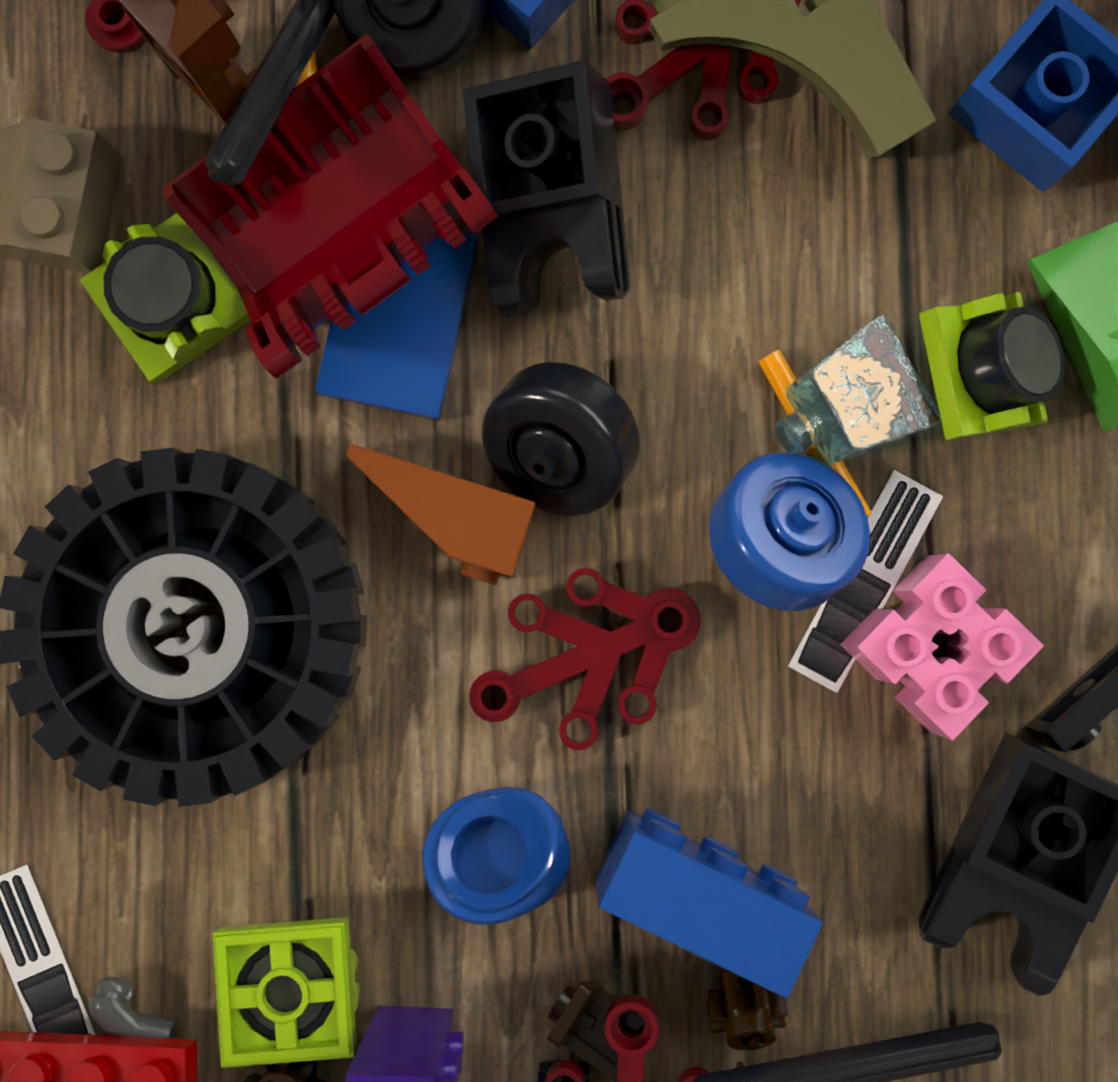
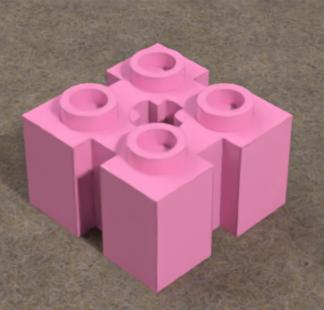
M949 553L926 556L892 591L903 603L896 610L874 609L840 644L876 680L894 685L900 681L905 687L894 698L930 733L952 741L989 704L978 690L988 680L1008 684L1044 647L1007 609L981 608L976 601L986 589ZM935 634H945L947 639V649L942 657H934L932 654L939 647L932 642Z

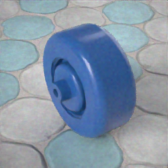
M774 452L759 456L748 462L720 491L714 501L709 517L710 545L714 557L727 579L750 599L777 610L802 611L825 603L856 578L863 568L869 552L870 528L868 518L856 492L830 466L815 458L799 453Z

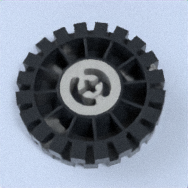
M175 448L140 451L141 460L130 462L116 458L88 471L93 483L85 488L67 485L44 506L54 517L47 527L29 525L13 553L27 561L22 576H5L0 595V609L15 611L14 629L0 631V664L18 662L22 679L6 686L19 717L37 713L44 725L32 737L53 760L71 756L78 761L79 764L72 774L74 777L99 791L106 790L115 785L125 789L123 800L153 806L168 799L178 800V807L212 803L222 796L232 793L236 796L260 785L304 757L303 754L312 745L320 742L340 717L336 713L343 700L351 697L361 667L356 666L359 648L366 646L367 615H361L358 596L364 594V589L357 564L349 562L343 549L347 542L331 518L323 516L313 506L315 501L292 483L282 480L266 469L241 461L227 454L197 448L195 453H185ZM190 578L205 585L218 599L225 617V634L218 649L216 641L222 629L220 615L201 616L186 628L189 636L169 638L155 647L157 651L168 656L182 655L186 657L189 661V669L187 672H182L164 664L152 651L147 637L168 635L182 624L180 614L201 613L213 605L210 601L201 597L182 595L180 584L184 579Z

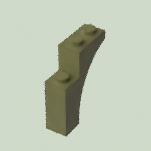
M658 0L653 5L658 15L650 19L648 29L661 51L691 45H722L750 50L774 59L811 82L829 99L845 119L867 158L882 155L937 121L873 0H806L804 4L809 13L804 17L795 0Z

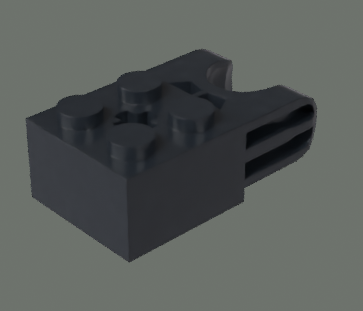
M585 60L462 89L472 179L499 216L483 228L488 285L494 306L507 318L524 316L534 310L540 300L542 269L547 259L556 251L564 248H572L575 251L579 260L582 279L588 290L605 301L623 299L630 289V272L610 82Z
M1005 732L921 909L918 918L921 939L938 948L955 947L961 941L969 926L977 918L988 912L1003 911L1013 914L1017 917L1018 935L1010 958V965L1015 978L1023 989L1037 996L1051 993L1060 980L1087 922H1094L1118 872V783ZM1051 814L1057 819L1056 825L1050 832L1043 827L1041 831L1038 829L1040 822L1047 815Z

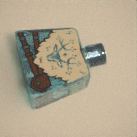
M882 314L843 341L786 388V396L795 411L777 420L775 430L781 445L790 454L796 455L815 445L822 460L831 466L904 442L941 423L939 411Z

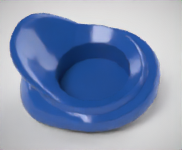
M518 787L489 789L468 795L454 802L435 820L428 831L422 850L424 876L435 902L450 915L464 922L478 925L503 923L523 916L545 904L556 895L564 883L571 857L570 843L566 838L563 821L556 810L540 795Z

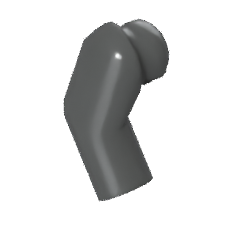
M105 977L98 982L96 995L89 998V1015L108 1036L175 1038L177 1021L137 1014L127 1005L132 995V988L128 981L116 977Z

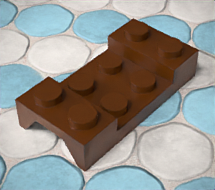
M116 0L168 71L176 79H182L225 125L257 70L254 68L247 75L233 60L240 54L238 51L241 47L226 23L234 16V13L225 0Z

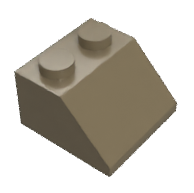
M30 119L0 129L1 258L88 274L100 266L123 157L96 130L38 119Z

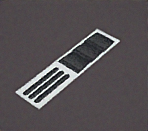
M893 470L871 511L872 514L868 517L870 547L863 568L846 587L821 604L788 667L838 693L855 662V659L840 644L874 609L884 608L943 498L942 495Z
M28 865L1 875L0 952L32 1032L96 1035Z

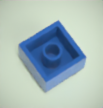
M1042 0L971 83L948 114L1041 192H1045L1074 167L1118 115V39L1071 0Z

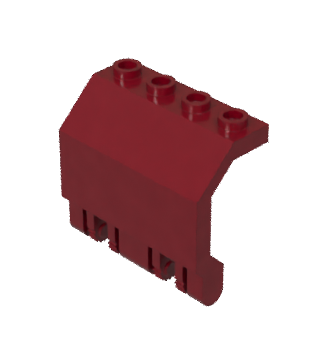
M368 33L292 90L240 185L231 187L224 182L216 183L208 176L209 167L206 165L205 159L207 155H205L161 189L165 201L208 246L238 288L252 323L245 328L252 350L264 368L276 379L302 361L296 345L307 356L321 347L314 329L327 319H330L334 324H338L343 330L356 321L348 305L349 303L353 305L359 314L364 316L411 282V278L402 265L406 261L417 275L428 269L430 264L427 261V254L423 249L440 236L446 243H450L454 249L465 242L467 239L457 226L459 222L464 220L475 235L499 217L465 168L460 165L430 124Z

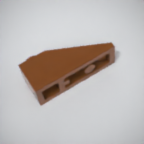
M349 444L346 456L449 557L464 562L460 574L496 586L500 574L514 578L537 508L535 502L364 447Z

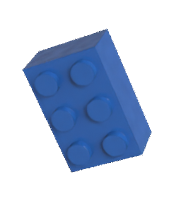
M646 808L643 816L627 810L595 878L599 908L788 999L823 924L822 920L808 904L810 896L796 887L798 881L767 864H762L759 872L749 868L747 864L737 859L740 854L738 851L714 838L704 836L701 844L694 842L679 831L680 823L658 811Z

